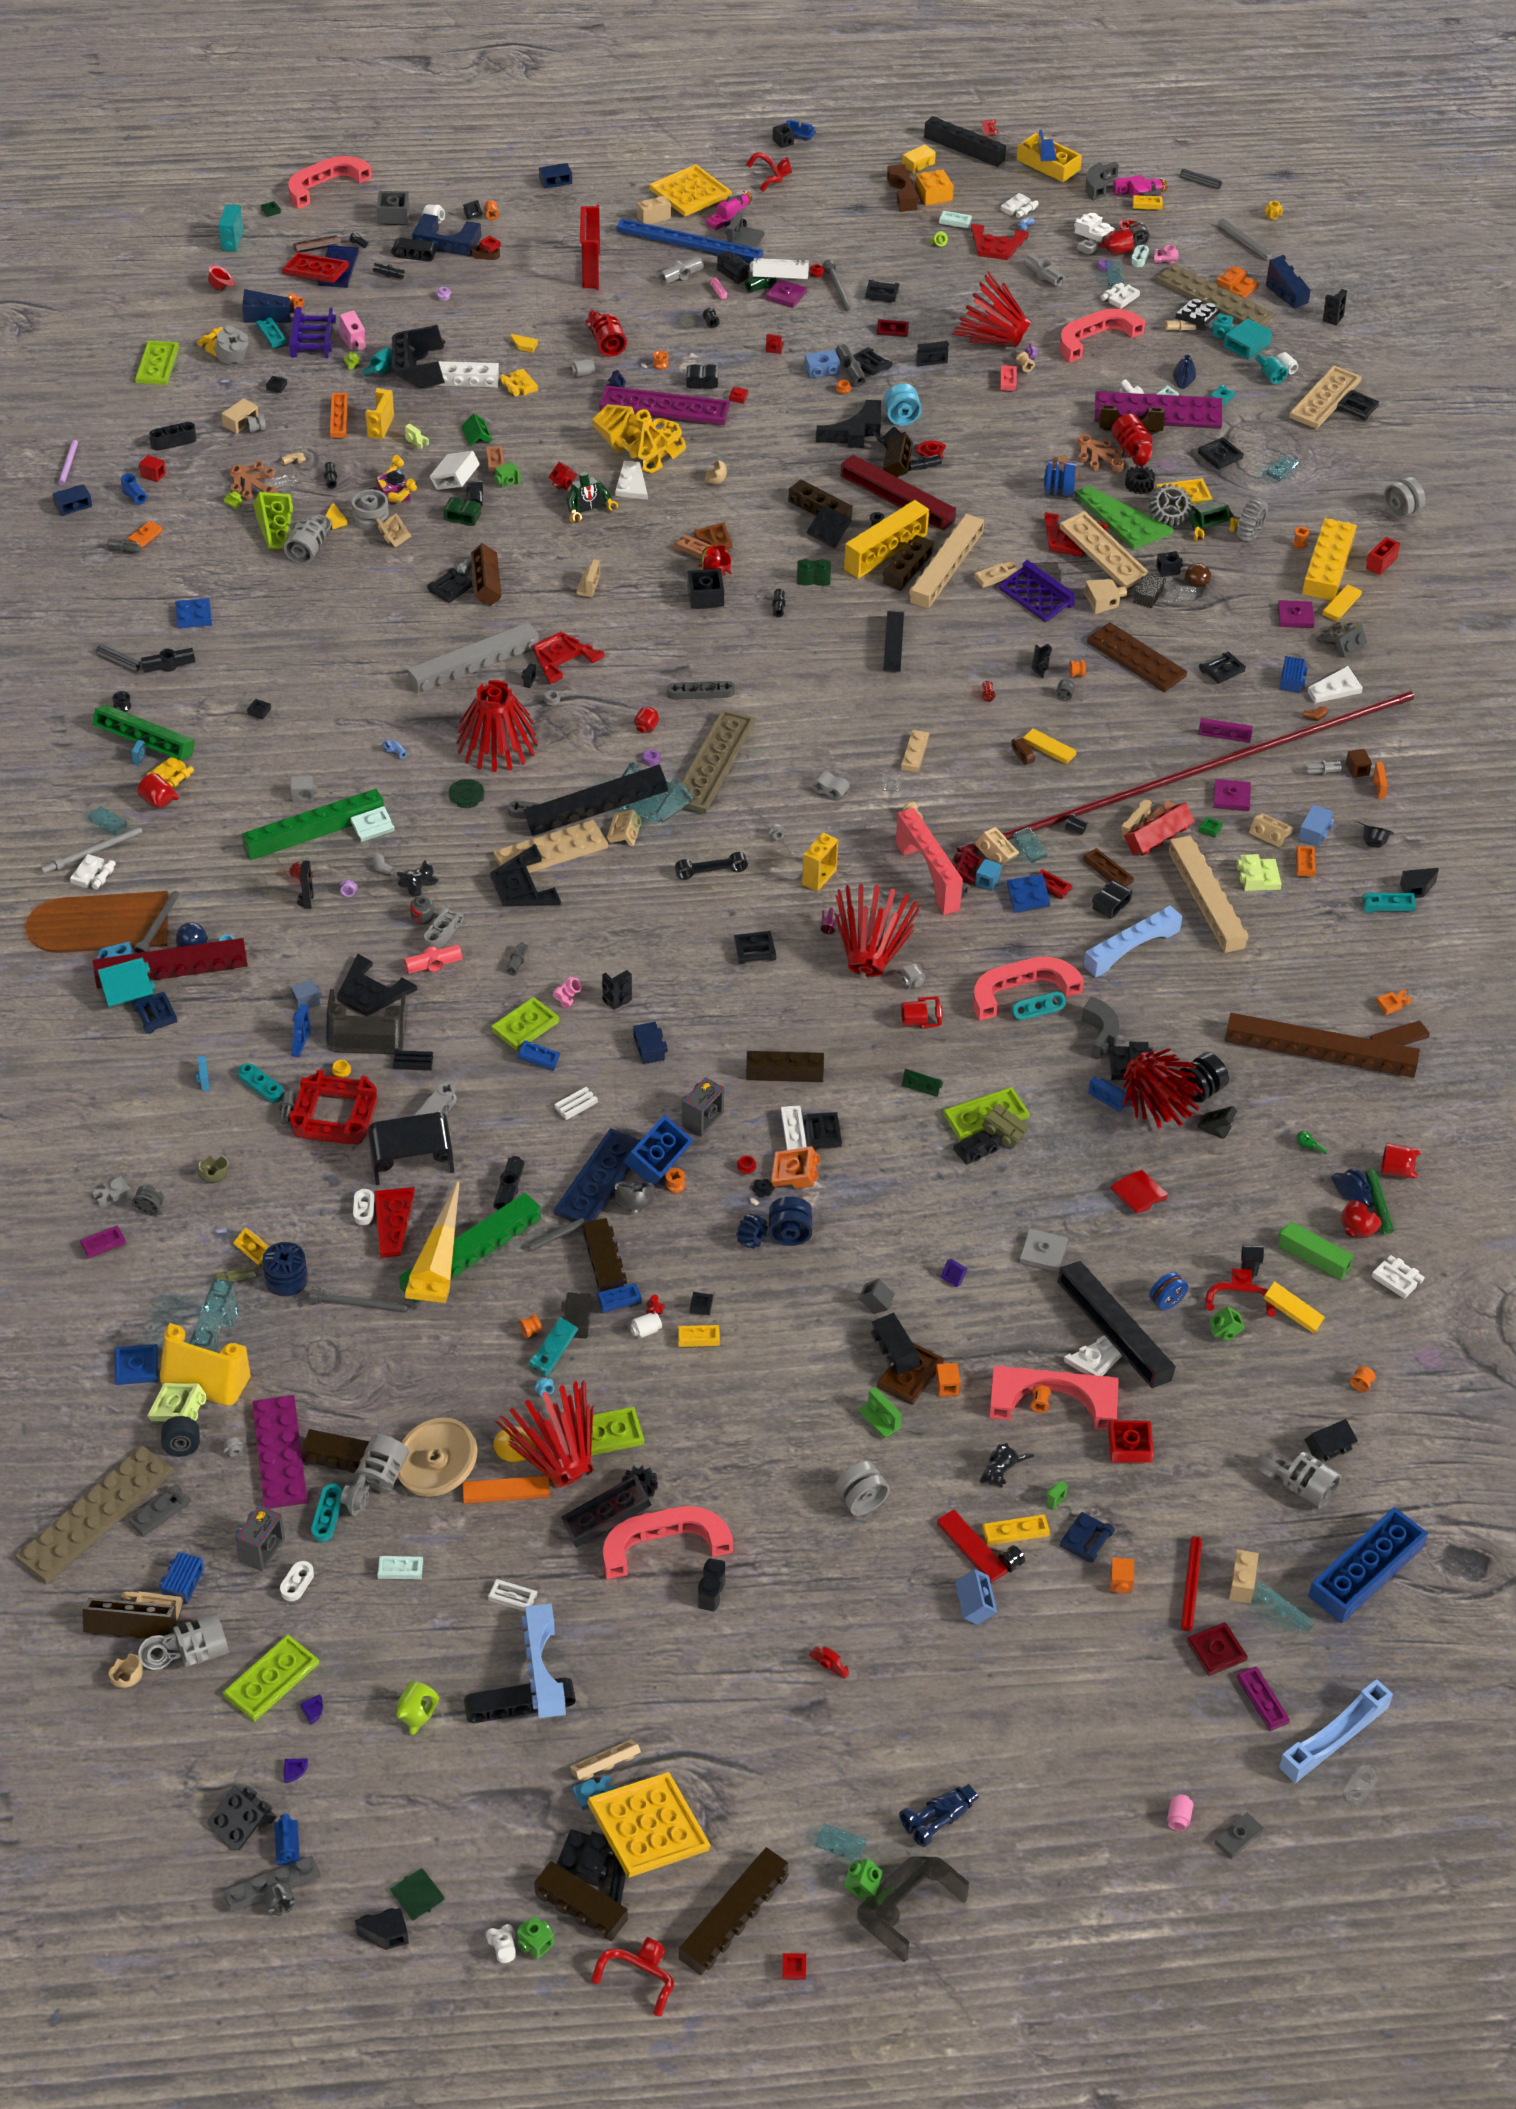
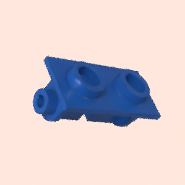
M792 119L786 121V124L794 131V136L811 140L816 133L814 131L815 127L812 124L802 122L800 127L799 121Z
M283 1814L278 1822H274L276 1865L290 1864L300 1860L298 1820H292L290 1815Z

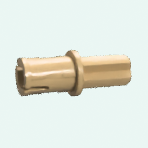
M1182 320L1165 321L1166 331L1179 330L1181 332L1182 330L1196 329L1195 324Z

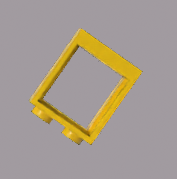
M822 833L803 854L802 885L818 892L837 871V838Z

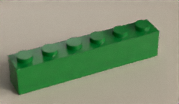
M108 705L95 708L92 725L134 742L138 740L144 741L146 747L179 760L192 757L195 744L194 739Z

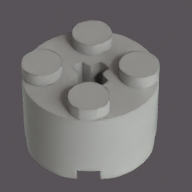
M226 326V328L219 331L214 348L217 358L226 364L242 362L246 356L248 335L233 326Z

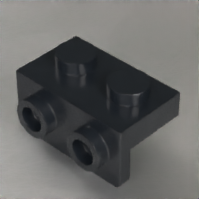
M628 970L614 978H611L606 972L602 974V1000L613 1010L632 1000V974Z

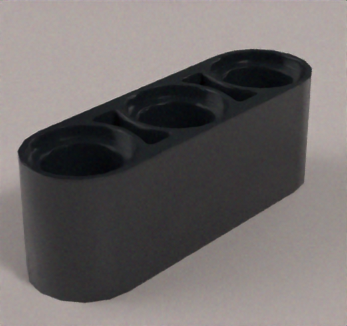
M397 238L391 253L397 258L429 262L434 259L437 245L431 241Z
M192 422L161 427L149 432L151 448L156 451L191 444L197 440L195 424Z

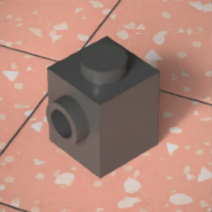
M880 1279L865 1283L858 1299L873 1314L887 1311L891 1307L895 1294Z

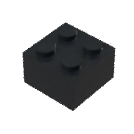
M721 569L687 571V588L691 608L724 606L725 591Z

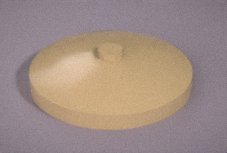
M435 1418L421 1423L411 1430L401 1442L408 1448L409 1454L399 1472L398 1479L407 1490L419 1496L433 1497L450 1492L469 1476L475 1465L477 1443L474 1435L465 1424L453 1418Z

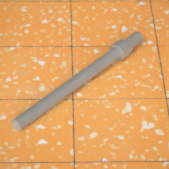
M139 826L65 858H57L53 860V863L41 867V872L45 874L55 869L60 870L65 865L86 857L87 854L91 855L142 834V829Z

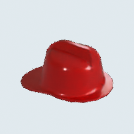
M217 265L209 266L208 282L215 290L224 289L227 285H236L229 272Z

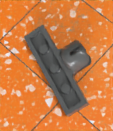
M311 1855L223 1892L231 1912L263 1901L270 1913L280 1916L282 1915L281 1907H284L286 1913H288L295 1904L291 1889L321 1876Z

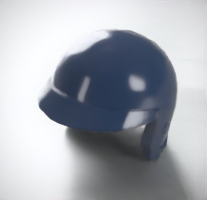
M187 922L177 930V947L207 943L208 936L206 931L198 923Z

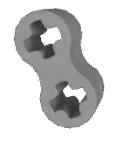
M822 771L812 782V788L815 792L826 794L836 801L840 800L850 787L846 779L835 777L828 771Z

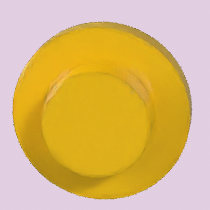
M338 1060L332 1066V1073L336 1077H347L351 1073V1066L345 1060Z

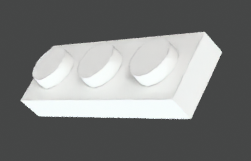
M781 1107L786 1150L807 1147L801 1107Z

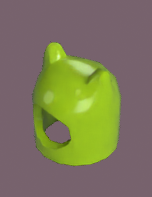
M410 1681L397 1701L396 1717L409 1726V1733L414 1735L431 1718L440 1698L429 1686L420 1682ZM423 1697H429L432 1701L425 1700Z

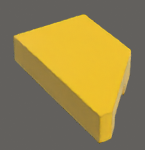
M515 334L510 335V340L516 344L518 350L533 353L538 345V339Z
M334 503L331 504L325 516L331 520L332 530L348 525L347 519Z

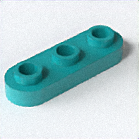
M1050 992L1016 1001L1012 1005L1011 1013L1014 1018L1024 1020L1059 1011L1064 1008L1066 998L1061 992ZM1053 998L1057 999V1003L1055 1005L1052 1002ZM1037 1002L1040 1005L1038 1009L1035 1008ZM1019 1007L1022 1008V1012L1020 1014L1018 1013Z
M246 1063L238 1068L239 1080L265 1100L271 1103H277L282 1100L283 1087L255 1065Z
M329 1484L322 1490L311 1527L312 1537L318 1542H326L333 1537L342 1507L341 1494L343 1488L338 1484Z

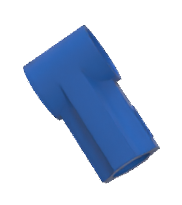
M131 473L122 475L121 485L123 494L129 496L134 503L143 504L147 499V493L136 482L135 475Z

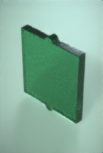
M423 1868L408 1877L405 1876L404 1880L390 1888V1892L412 1921L426 1912H431L433 1907L445 1900L443 1894Z

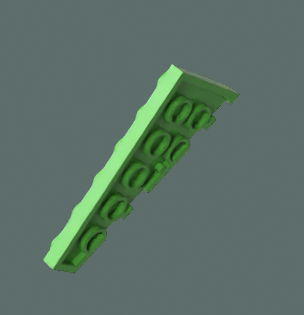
M1090 486L1075 492V497L1103 523L1108 524L1107 526L1133 550L1173 534V528L1162 522H1157L1158 520Z

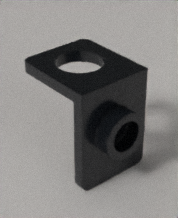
M892 427L882 438L875 431L873 432L878 442L886 449L889 438L901 433L895 427Z

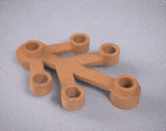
M1081 434L1076 442L1081 447V453L1078 458L1079 462L1086 463L1088 461V448L1092 451V459L1089 465L1090 470L1097 471L1099 469L1098 457L1111 465L1113 472L1119 473L1123 470L1124 461L1120 459L1123 455L1122 449H1111L1112 442L1109 440H1092L1088 434ZM1107 454L1113 455L1114 459L1109 457Z
M260 460L256 461L254 465L246 467L241 464L234 465L230 469V475L234 478L231 489L240 493L242 491L241 479H244L245 490L242 492V497L246 501L253 498L251 493L252 485L263 492L278 493L274 486H266L259 481V479L273 478L275 471L273 468L268 467L264 472H261L265 466ZM253 471L261 472V473H255V474H250V475L247 474V473L253 472Z

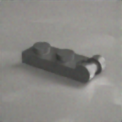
M175 1484L164 1495L132 1516L129 1522L144 1537L190 1503L191 1498L187 1494H183L182 1489Z

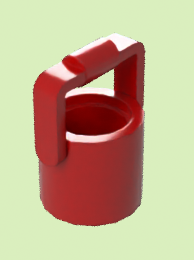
M939 997L918 998V1001L901 1003V1018L904 1027L920 1025V1028L939 1027L942 1024L941 1017H943V1011ZM927 1000H935L937 1024H927L928 1012L925 1002Z

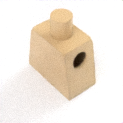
M1112 579L1088 580L1085 584L1084 594L1094 613L1098 614L1117 608L1120 597L1127 596V590L1125 586L1117 588Z

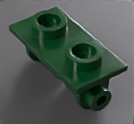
M905 1068L901 1086L938 1097L943 1081L940 1078Z

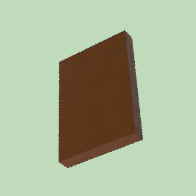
M915 1343L913 1344L918 1351L921 1366L899 1375L894 1368L888 1367L877 1382L878 1388L911 1405L915 1403L936 1374L937 1364L944 1363L943 1357Z

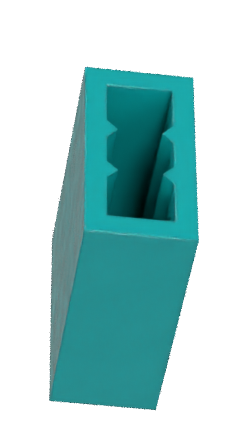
M226 204L218 225L221 251L237 252L244 231L241 205Z
M1247 318L1225 334L1223 347L1249 360L1271 344L1273 331Z
M143 958L98 970L109 1009L152 996L153 991H156L153 980H149L147 973H150L148 962H144Z

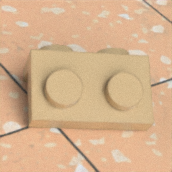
M397 513L384 522L379 517L376 519L379 523L378 529L382 534L385 533L383 535L384 539L388 544L392 543L395 548L411 537V534Z

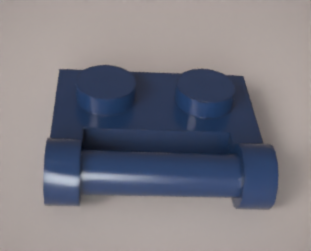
M165 991L133 1002L132 1006L138 1012L146 1034H151L155 1029L178 1022ZM145 1007H150L155 1020H149L144 1009Z
M1081 1512L1060 1541V1547L1092 1563L1097 1558V1552L1104 1542L1115 1532V1528L1109 1523L1104 1524ZM1096 1531L1100 1532L1090 1549H1085Z

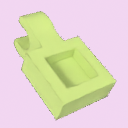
M411 424L405 426V437L409 442L419 449L423 448L422 443L429 445V439L422 436L419 429Z

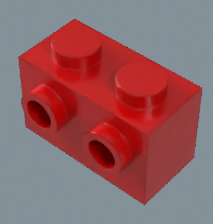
M1385 537L1367 555L1366 569L1381 575L1397 559L1400 543Z

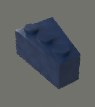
M1281 255L1269 261L1266 286L1295 309L1309 303L1311 290L1300 276H1296L1293 272V266H1289L1285 261L1286 257Z
M244 289L242 304L244 323H256L259 320L265 321L269 317L275 323L291 322L290 298Z

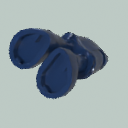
M969 1784L962 1788L959 1786L941 1796L932 1798L931 1801L926 1802L927 1807L915 1813L910 1808L901 1810L899 1817L907 1833L913 1832L914 1841L921 1847H926L931 1843L932 1836L946 1824H952L972 1807V1803L979 1799V1796ZM932 1816L937 1817L935 1820H933V1821L930 1822L929 1824H927V1825H925V1826H924V1825H921V1824H923L925 1821H927L928 1819H930Z

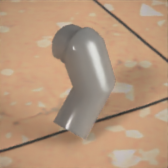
M466 559L463 563H459L456 567L457 573L461 575L466 574L472 566L471 560Z

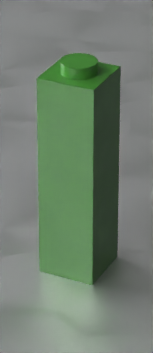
M1292 1221L1287 1227L1283 1226L1278 1234L1280 1238L1279 1247L1339 1280L1343 1279L1352 1266L1353 1254Z

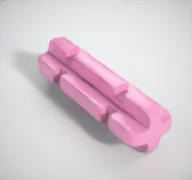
M716 277L711 278L710 285L721 300L726 299L727 292Z

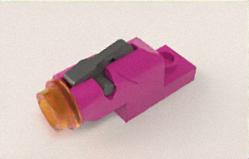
M1142 175L1114 179L1113 193L1115 195L1129 193L1133 198L1134 195L1154 196L1167 191V182L1161 178L1145 180Z
M739 191L728 196L726 200L717 205V213L707 218L706 224L714 230L724 227L725 221L734 218L738 211L750 204L752 201L750 192Z

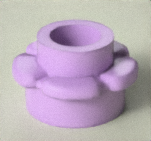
M447 287L439 288L436 291L438 299L441 301L449 300L451 290Z
M351 880L340 883V892L346 897H352L355 891L358 890L357 885Z

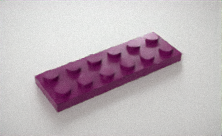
M289 1395L253 1400L264 1507L272 1509L308 1503L295 1396Z

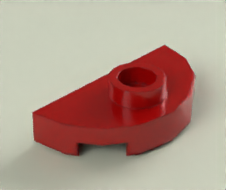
M816 1646L810 1652L809 1656L818 1661L823 1668L830 1669L843 1679L849 1675L847 1665L845 1667L839 1661L841 1657L833 1650L825 1646L821 1649Z

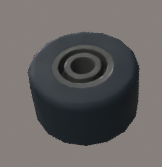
M175 1416L168 1419L161 1428V1444L164 1451L177 1457L187 1456L195 1452L200 1444V1430L197 1422L186 1416Z

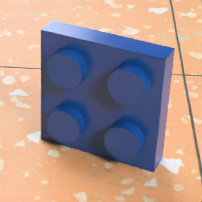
M209 598L175 601L178 629L212 625Z
M1043 874L1007 880L1014 913L1050 907Z

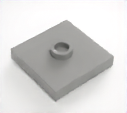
M1029 1229L1020 1257V1263L1059 1273L1069 1238Z

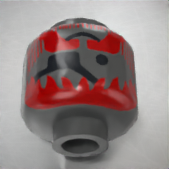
M427 897L413 899L410 904V915L414 922L426 924L434 918V904L431 899Z

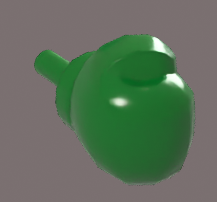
M1302 1130L1298 1132L1296 1140L1301 1147L1311 1151L1316 1148L1324 1154L1327 1153L1328 1150L1318 1145V1141L1312 1138L1308 1131Z

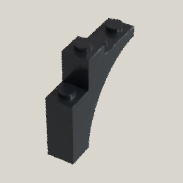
M865 399L863 408L846 421L831 425H817L816 442L848 443V447L864 448V436H874V431L880 436L881 400Z

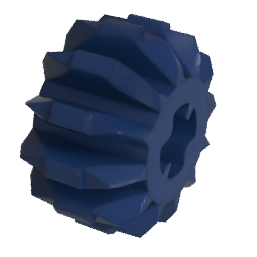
M750 1213L745 1215L737 1227V1241L747 1248L754 1249L759 1247L767 1235V1221L757 1214Z

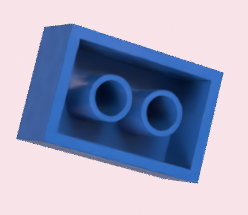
M663 1115L623 1162L644 1181L651 1182L655 1186L694 1140L666 1115Z

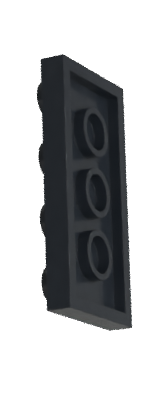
M634 1475L561 1516L574 1546L577 1548L645 1510L652 1504L637 1475Z

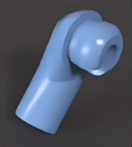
M385 740L382 743V747L386 752L397 753L401 759L407 756V752L399 742Z

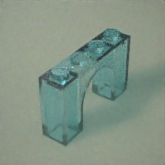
M213 1279L189 1344L219 1353L218 1335L220 1326L233 1328L238 1315L233 1281Z

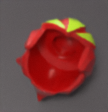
M725 545L706 546L702 551V562L698 564V567H702L701 570L721 569L722 575H726L725 571L732 574L731 556L725 550Z

